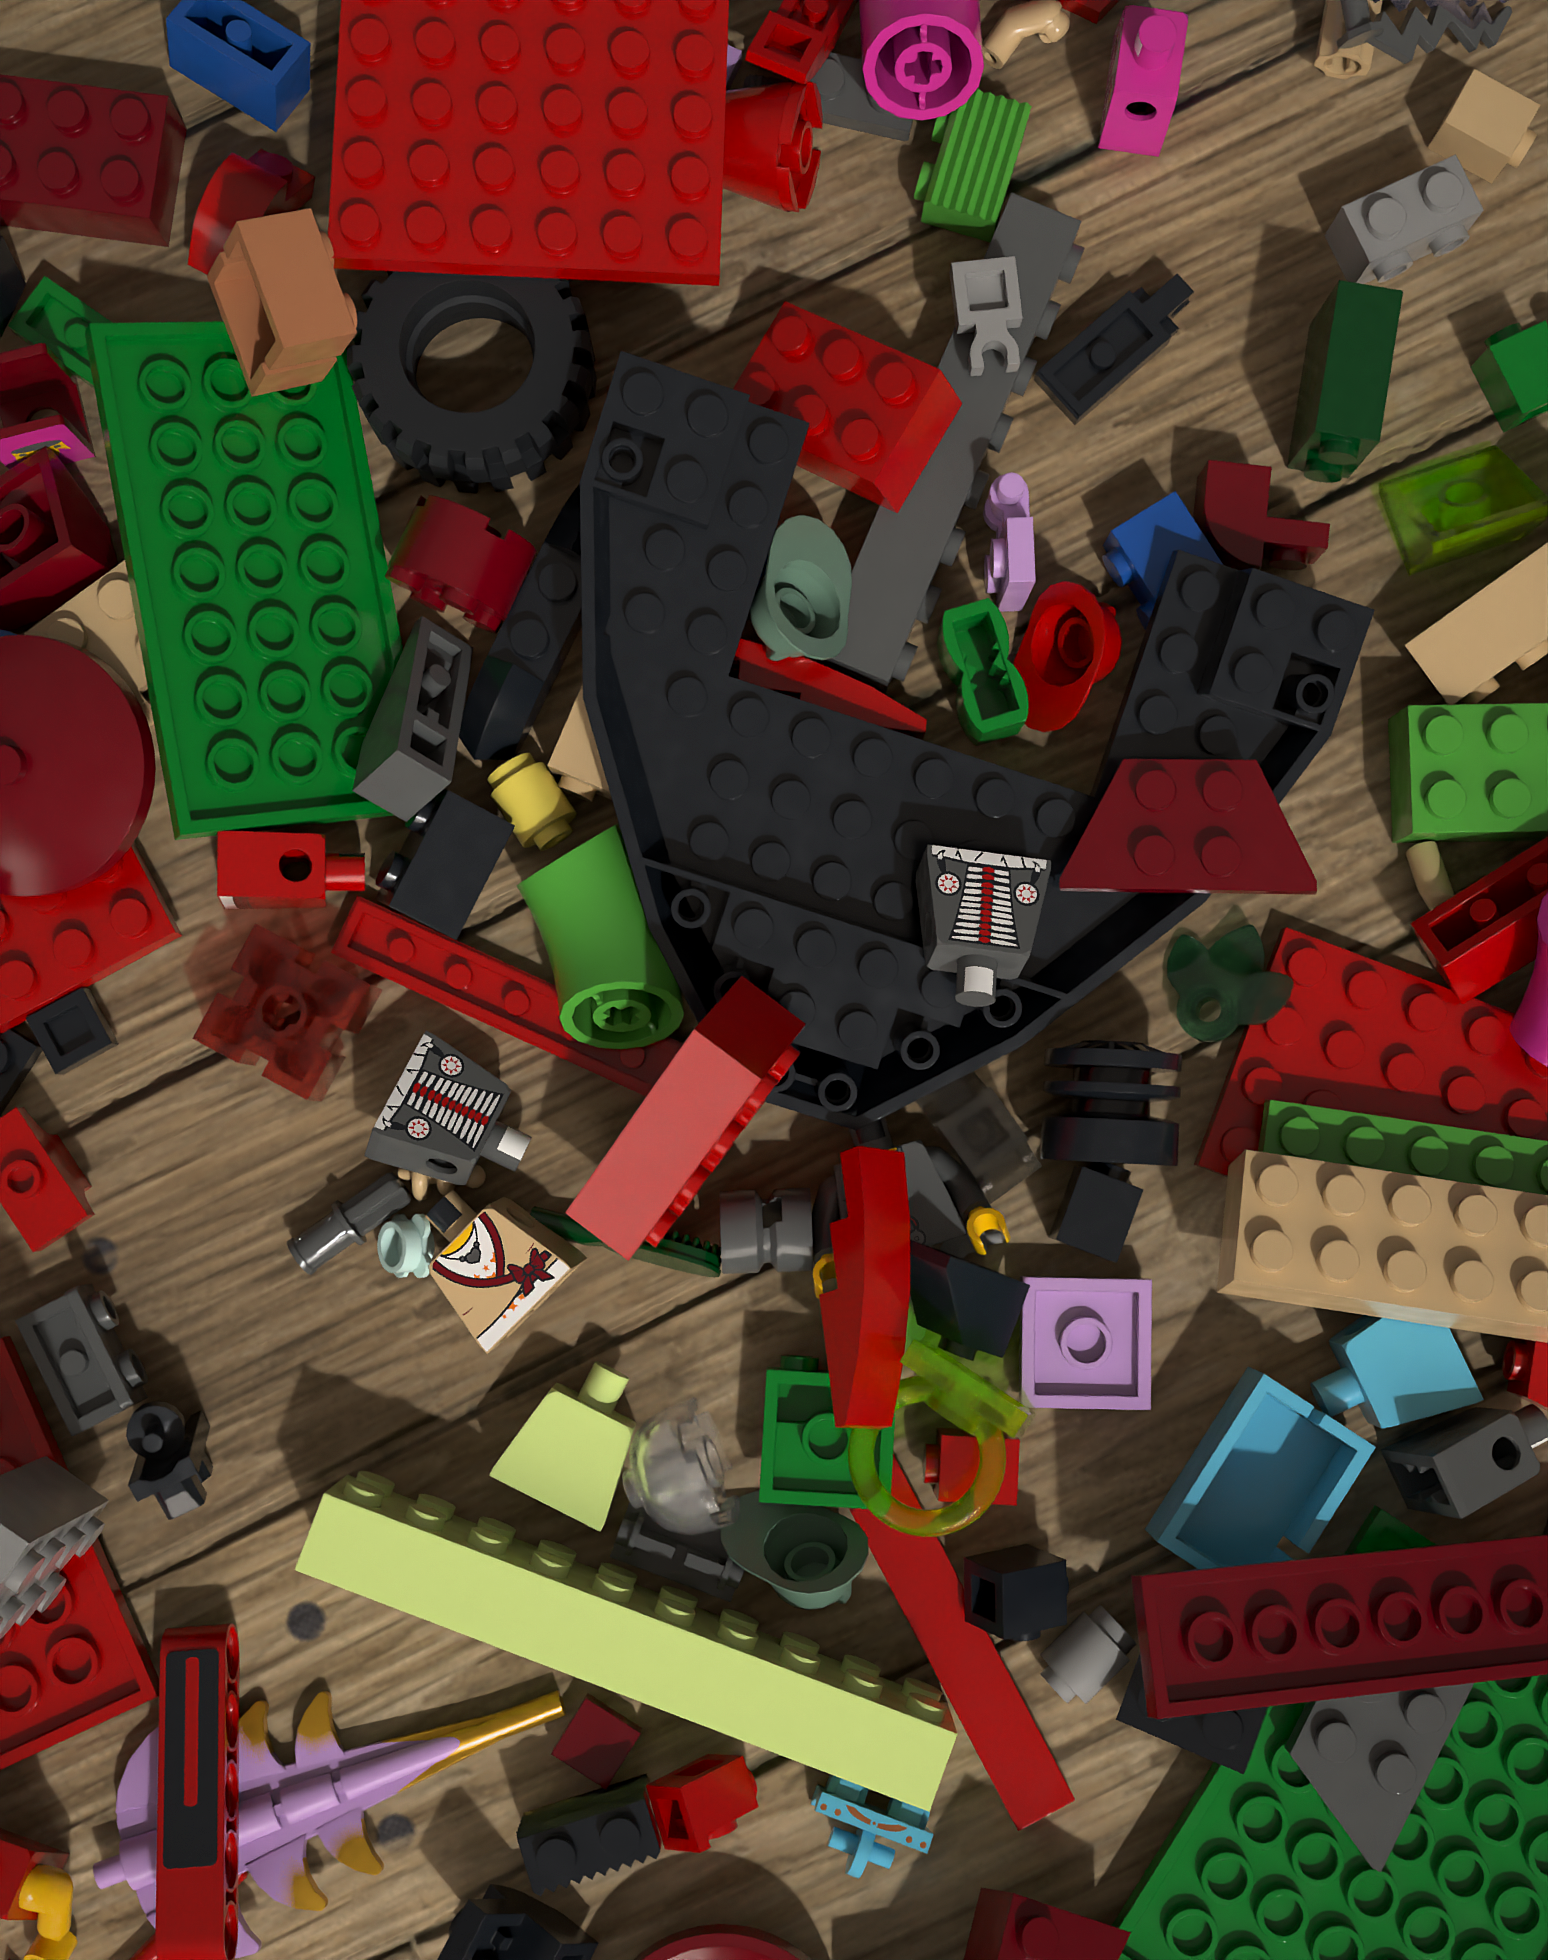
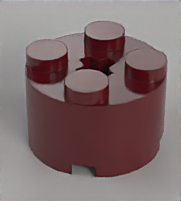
M421 495L389 561L385 578L411 591L409 597L416 602L441 613H444L447 605H450L465 612L462 618L467 622L496 634L510 612L537 551L530 542L510 529L504 540H502L501 533L488 525L490 518L477 511L438 496L428 495L427 499H425Z

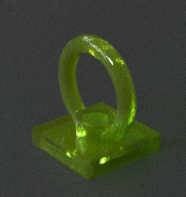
M914 1339L899 1362L919 1375L900 1379L894 1412L912 1403L925 1402L938 1414L964 1431L976 1436L980 1460L974 1482L960 1499L939 1509H916L901 1503L885 1489L875 1468L874 1448L880 1429L852 1428L848 1445V1465L857 1494L876 1518L889 1527L905 1534L920 1537H937L964 1529L980 1518L990 1507L1000 1490L1006 1468V1447L1002 1431L1013 1438L1023 1436L1037 1413L929 1341Z

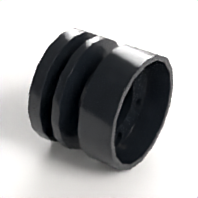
M1084 1040L1080 1043L1061 1048L1045 1049L1044 1065L1073 1069V1081H1043V1091L1072 1099L1071 1112L1042 1117L1040 1159L1178 1166L1179 1123L1150 1116V1103L1180 1098V1087L1151 1085L1152 1072H1181L1182 1055L1166 1053L1149 1047L1145 1043Z

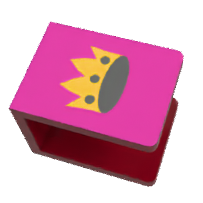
M38 343L0 353V417L3 428L0 429V461L10 470L45 446L56 453L63 465L96 457L77 378L45 343ZM44 409H51L60 414L30 421L35 413Z

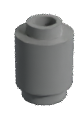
M1099 1605L1089 1616L1083 1611L1040 1654L1048 1664L1040 1675L1066 1703H1069L1077 1695L1087 1704L1130 1661L1126 1654L1137 1643Z

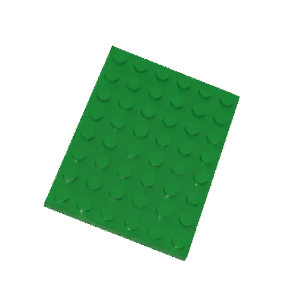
M1374 1505L1344 1554L1433 1546L1436 1544ZM1548 1674L1473 1684L1381 1872L1373 1869L1367 1863L1343 1827L1322 1801L1312 1784L1284 1748L1307 1702L1269 1706L1245 1774L1213 1762L1111 1925L1131 1932L1119 1960H1548Z

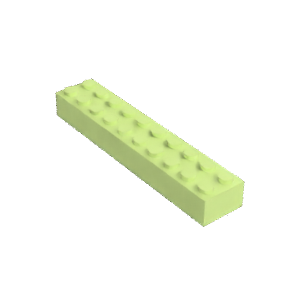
M359 1471L356 1478L347 1475L324 1492L295 1567L296 1571L930 1812L958 1734L948 1703L940 1700L942 1692L934 1686L913 1678H905L903 1685L879 1677L881 1669L878 1666L856 1656L844 1655L843 1661L840 1662L818 1653L819 1644L799 1634L783 1632L782 1638L779 1639L757 1630L759 1625L757 1620L735 1610L723 1609L720 1616L696 1607L698 1599L683 1590L671 1586H662L659 1593L635 1584L637 1575L620 1566L601 1563L598 1570L574 1561L577 1553L562 1544L549 1540H540L537 1547L514 1538L515 1528L496 1519L480 1517L476 1524L455 1516L453 1513L456 1507L441 1498L419 1494L416 1501L393 1492L394 1482L371 1472Z

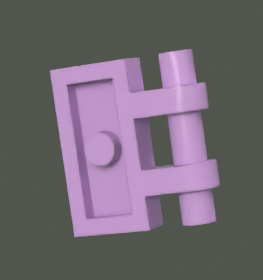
M1011 472L1000 475L994 480L983 510L985 522L992 530L996 531V539H991L990 555H985L984 560L986 593H996L997 608L1000 612L1022 611L1036 582L1033 517H1030L1029 491L1024 479L1019 474Z

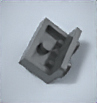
M92 1283L75 1286L64 1292V1296L15 1320L71 1436L80 1434L148 1398L142 1386L148 1382L145 1368L134 1350L131 1348L124 1350L113 1328L119 1325L116 1309L104 1291L101 1290L96 1293Z

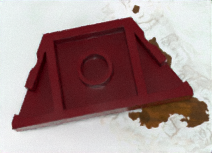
M1123 759L1060 877L1059 888L1060 891L1315 895L1317 892V880L1257 760Z

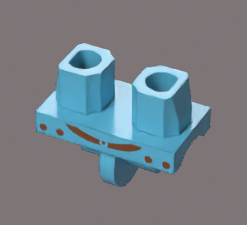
M830 1774L825 1787L817 1784L811 1805L815 1806L814 1810L816 1812L858 1827L856 1834L834 1826L829 1836L827 1846L849 1854L845 1874L857 1879L860 1878L868 1861L887 1869L891 1867L895 1849L874 1842L876 1835L923 1853H928L934 1835L926 1826L930 1812L894 1798H890L887 1810L865 1803L869 1791L868 1788Z

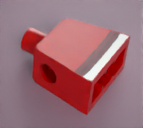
M218 831L217 897L224 909L325 908L326 891H365V853L326 852V836L323 834ZM293 862H304L311 869L308 877L302 881L286 879L283 876V871Z

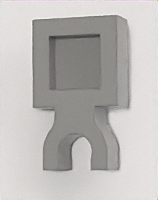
M1015 256L951 263L949 273L957 334L971 332L974 334V341L968 356L969 376L982 375L984 370L982 353L989 349H995L1002 353L1005 359V373L1018 372L1020 366L1019 348L1015 339L1007 330L1008 328L1020 327L1023 319Z

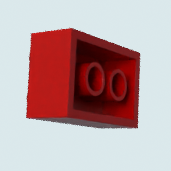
M784 301L733 388L734 390L749 394L748 402L810 423L796 466L895 513L899 512L963 404L941 369Z

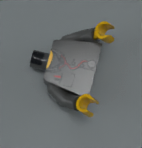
M885 1117L858 1131L848 1128L854 1147L865 1146L904 1152L911 1240L932 1246L967 1235L968 1231L973 1248L980 1255L986 1254L980 1239L981 1234L986 1230L996 1229L1002 1233L1006 1243L1010 1241L1011 1237L1004 1216L998 1210L991 1207L973 1174L944 1149L937 1146L925 1147L921 1139L894 1147ZM841 1163L833 1165V1175L827 1177L819 1184L812 1210L813 1261L815 1264L813 1268L814 1293L818 1299L819 1295L823 1294L822 1284L827 1279L836 1278L830 1223L848 1217Z

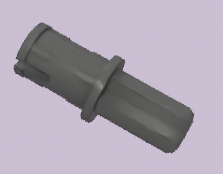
M393 1172L386 1173L344 1204L339 1200L332 1203L333 1211L297 1237L287 1241L289 1251L299 1266L307 1274L312 1275L317 1271V1268L354 1242L358 1245L367 1242L365 1235L410 1203L411 1197L408 1189Z

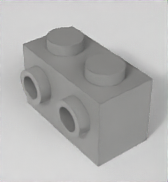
M1455 154L1342 206L1324 236L1347 281L1365 284L1377 279L1379 283H1382L1409 269L1413 265V261L1433 253L1434 257H1439L1464 244L1470 237L1468 230L1484 209Z

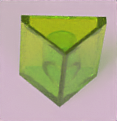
M1496 445L1378 483L1379 495L1409 576L1524 538L1548 519V496Z

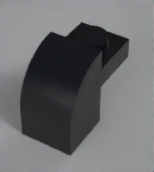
M490 1884L482 1899H468L464 1908L454 1917L449 1927V1938L437 1960H591L599 1943L558 1910L522 1891L502 1885Z

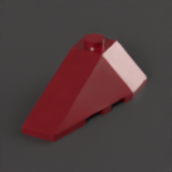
M47 446L0 476V629L10 631L46 618L118 565L108 526L56 453Z

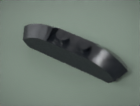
M580 483L572 492L553 523L479 671L464 707L459 738L474 760H510L517 755L582 627Z

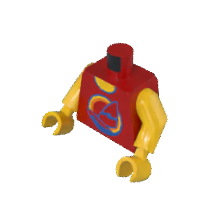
M0 1828V1918L5 1920H37V1930L39 1933L26 1952L24 1960H68L78 1943L77 1938L69 1931L72 1915L73 1881L70 1875L64 1871V1867L70 1853Z

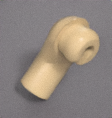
M1032 0L1006 9L982 42L984 62L993 68L1001 69L1023 38L1036 33L1039 34L1040 39L1044 43L1060 40L1068 31L1070 24L1068 15L1061 11V2L1058 0Z
M1426 841L1418 843L1406 851V857L1417 890L1430 911L1456 895L1436 842Z

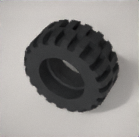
M387 271L389 277L383 284L376 279H371L361 294L367 311L366 313L356 311L357 334L353 338L355 345L346 349L347 368L355 383L352 385V389L365 417L380 443L387 446L393 459L407 471L413 468L417 469L423 481L437 487H442L445 481L449 480L454 482L458 492L477 494L478 483L491 482L494 491L500 492L513 489L510 477L526 472L529 480L533 481L547 472L543 461L553 454L557 459L562 460L573 448L570 435L573 430L584 431L591 415L588 400L595 397L597 377L594 368L596 360L586 315L579 298L572 296L567 279ZM476 318L493 319L513 326L527 337L533 353V364L530 372L515 394L493 408L472 413L449 411L427 401L418 387L416 371L425 348L436 335L455 323Z

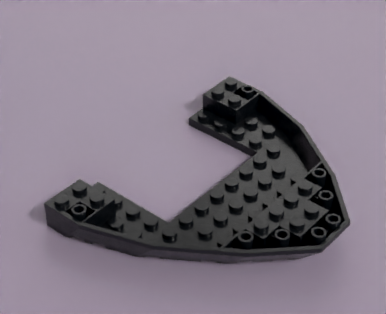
M621 351L580 480L583 700L648 927L698 1024L741 976L806 1023L791 1044L801 1052L767 1096L765 1102L858 1131L1020 1048L1207 901L1212 893L1060 891L1059 884L1066 865L1123 759L1257 760L1278 804H1280L1332 734L1375 610L1255 568L1237 570L1181 550L1173 551L1090 795L730 677L728 675L810 423L748 402L749 394ZM927 845L1051 861V871L1030 956L1018 978L1011 980L997 978L995 1002L991 1005L973 1007L957 1002L955 999L957 973L932 970L925 964L916 889V871Z

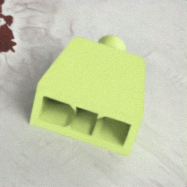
M594 1362L579 1393L556 1382L494 1465L489 1476L601 1532L612 1506L636 1426L635 1421L614 1411L629 1378L605 1364Z

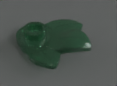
M1248 924L1225 934L1209 949L1198 940L1182 934L1174 944L1167 961V976L1172 986L1180 995L1177 1003L1179 1024L1192 1038L1201 1042H1217L1232 1034L1238 1025L1264 1024L1275 1017L1290 998L1294 986L1293 979L1281 973L1264 972L1265 951L1260 935L1253 925ZM1210 1001L1220 1003L1221 1012L1217 1019L1211 1022H1205L1200 1019V1009L1205 1003Z

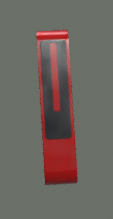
M233 1623L172 1627L165 1629L162 1635L159 1680L155 1926L157 1960H234L238 1944L240 1652L238 1633Z

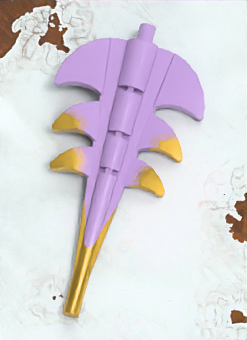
M559 1690L494 1714L346 1750L341 1745L334 1727L331 1693L329 1691H322L317 1694L303 1715L297 1729L295 1743L296 1762L289 1764L281 1762L271 1744L267 1723L269 1704L265 1700L255 1702L239 1719L238 1876L249 1871L256 1884L275 1901L295 1909L322 1911L328 1905V1898L318 1888L310 1873L306 1857L308 1839L319 1835L326 1849L339 1862L355 1871L378 1875L384 1869V1863L375 1852L369 1839L364 1820V1811L504 1738L565 1716L566 1709ZM159 1727L145 1738L129 1759L117 1790L115 1812L117 1813V1825L122 1840L119 1843V1854L93 1865L94 1878L100 1889L127 1880L129 1886L136 1890L146 1918L154 1928L156 1926ZM239 1901L238 1944L235 1958L255 1954L262 1947V1942L250 1930L244 1919Z

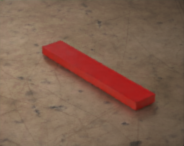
M358 895L331 951L332 954L646 1097L683 1045V1043L670 1037L647 1046L628 1049L598 1048L579 1042L564 1031L559 1018L556 985Z
M893 1454L890 1510L849 1508L856 1523L860 1525L868 1537V1546L1012 1821L1017 1830L1020 1831L1075 1801V1798L988 1632L965 1622L964 1587Z

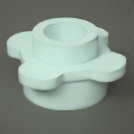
M396 1214L391 1221L386 1222L382 1226L378 1235L377 1250L379 1260L387 1272L394 1273L398 1278L407 1277L409 1272H413L417 1278H425L429 1275L428 1266L432 1262L435 1242L430 1230L429 1220L424 1214H415L409 1220L404 1214Z

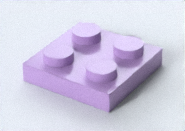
M1020 1276V1281L1029 1284L1030 1288L1020 1312L1019 1406L1021 1408L1151 1410L1152 1280L1148 1278Z

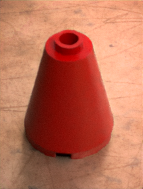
M793 80L726 90L723 189L785 212H800L799 208L806 209L815 188L821 150L812 149V128L822 129L823 125L821 95L816 83L808 82L802 84Z

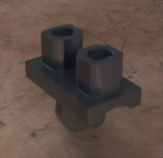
M152 1401L137 1408L127 1424L126 1437L129 1446L138 1454L128 1486L137 1502L154 1494L168 1520L177 1518L200 1507L206 1500L207 1492L202 1483L212 1475L213 1465L204 1451L210 1425L202 1410L192 1414L185 1423L184 1416L175 1406L167 1402Z

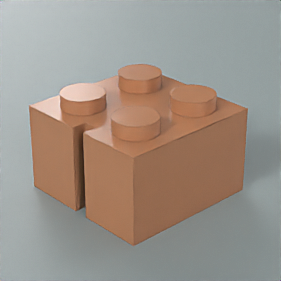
M311 208L237 221L223 246L224 252L219 253L207 275V279L251 397L322 382L336 363V356L344 352L357 334L355 305L349 294L342 292L333 269L334 258L331 257L334 256V251L328 235L322 230L319 231Z

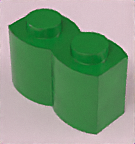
M989 598L946 610L938 631L937 649L945 673L958 687L956 692V712L965 735L975 746H979L1018 734L1027 720L1029 708L1028 694L1019 671L1007 659L1009 654V634L1001 612Z

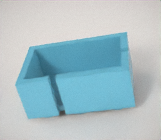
M1247 1367L1145 1530L1159 1544L1197 1569L1293 1560L1287 1553L1276 1547L1281 1538L1284 1536L1309 1554L1376 1447L1327 1414L1314 1409L1313 1405L1266 1374Z

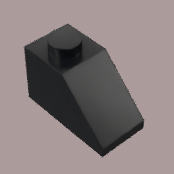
M910 1239V1296L917 1325L941 1335L937 1347L959 1357L974 1361L979 1350L1003 1358L1030 1285L985 1266Z

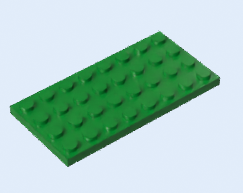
M223 321L89 323L85 331V338L174 839L217 836L218 831H261L393 816L392 813L352 791L361 745L394 672L403 647L391 582L385 578L388 566L357 399L352 389L354 384L353 377L347 368V350L345 349L341 355L336 356V363L322 382L251 397Z

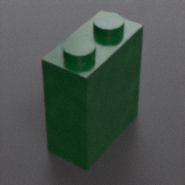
M1339 280L1309 325L1287 468L1304 471V477L1312 481L1324 483L1338 482L1342 478H1349L1380 442L1402 303V290Z

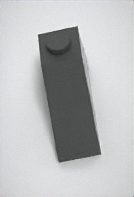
M423 616L414 623L363 740L352 790L406 822L452 782L473 654V647Z

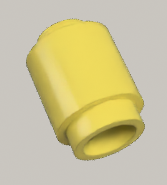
M523 753L508 760L490 774L487 779L493 788L490 797L504 819L515 825L513 832L524 848L537 845L540 851H545L557 845L572 833L573 830L569 823L575 818L577 813L561 788L558 787L557 782L544 762L536 763L530 753Z

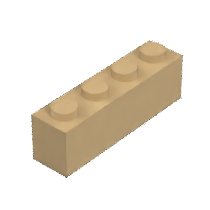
M1548 542L1405 644V647L1448 705H1453L1459 700H1462L1464 704H1477L1500 687L1493 677L1515 661L1523 671L1548 654Z

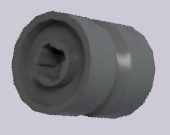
M810 1188L774 1189L768 1199H762L756 1190L720 1191L722 1274L758 1273L764 1263H771L777 1272L813 1271Z

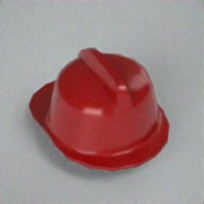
M1062 581L1050 585L1038 597L1032 611L1028 628L1013 662L1025 683L1028 694V716L1024 723L1028 728L1049 732L1061 729L1079 713L1092 685L1103 680L1115 668L1120 658L1122 637L1120 626L1115 619L1116 609L1107 603L1098 602L1095 595L1082 584Z

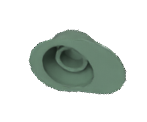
M805 515L791 517L784 520L775 530L768 551L765 577L757 586L749 610L751 623L757 635L765 643L766 657L772 661L804 655L818 660H826L836 657L846 645L852 588L851 564L845 547L835 532L817 518Z
M759 1490L743 1495L727 1508L720 1523L721 1544L729 1558L745 1571L770 1583L778 1597L794 1608L812 1610L824 1608L834 1602L846 1604L851 1596L852 1580L862 1572L869 1557L868 1537L858 1523L823 1506L759 1502Z

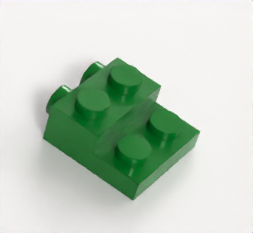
M781 1355L780 1367L767 1366L759 1502L890 1510L895 1411L892 1426L888 1428H835L829 1371L818 1370L819 1357Z

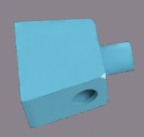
M1368 1315L1361 1316L1329 1340L1330 1347L1341 1369L1310 1383L1313 1395L1323 1413L1333 1417L1359 1405L1366 1421L1379 1428L1393 1427L1476 1404L1484 1400L1450 1328Z

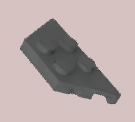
M1474 1683L1306 1703L1284 1748L1373 1869L1379 1872L1382 1871Z

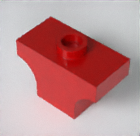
M15 1107L0 1118V1203L32 1252H39L95 1215L85 1196V1191L92 1186L58 1134H49L44 1131L30 1116L25 1107Z

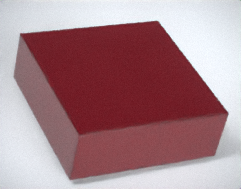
M587 1693L555 1744L551 1755L599 1786L607 1789L640 1736L642 1728Z

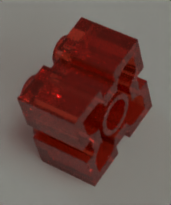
M255 923L231 967L232 971L244 976L242 983L234 997L222 993L216 994L192 1039L240 1064L255 1066L261 1056L269 1061L261 1076L306 1100L322 1102L346 1056L334 1051L333 1047L343 1030L355 1034L360 1033L382 989L325 960L318 972L309 969L316 956L315 953ZM298 1001L300 1004L298 1010L301 1011L300 1019L296 1025L289 1024L284 1030L281 1026L286 1019L278 1016L279 1009L283 1003L294 1005Z

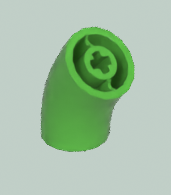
M619 823L571 850L516 885L539 928L549 956L558 996L559 1018L564 1031L577 1041L598 1048L628 1049L647 1046L665 1039L679 1028L684 1016L682 991L648 927Z

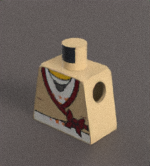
M452 1190L435 1204L425 1216L450 1242L429 1264V1272L486 1354L505 1342L587 1259L579 1249L533 1218L530 1213L506 1197L490 1203L477 1215Z

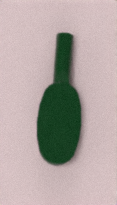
M536 1206L532 1208L530 1215L566 1241L586 1246H603L617 1253L567 1214ZM673 1231L671 1236L667 1232L656 1248L645 1240L631 1257L658 1266L706 1277H719L721 1273V1247H718L717 1244L711 1246L708 1240L704 1241L702 1247L698 1237H694L693 1242H691L688 1234H684L681 1240L677 1231Z

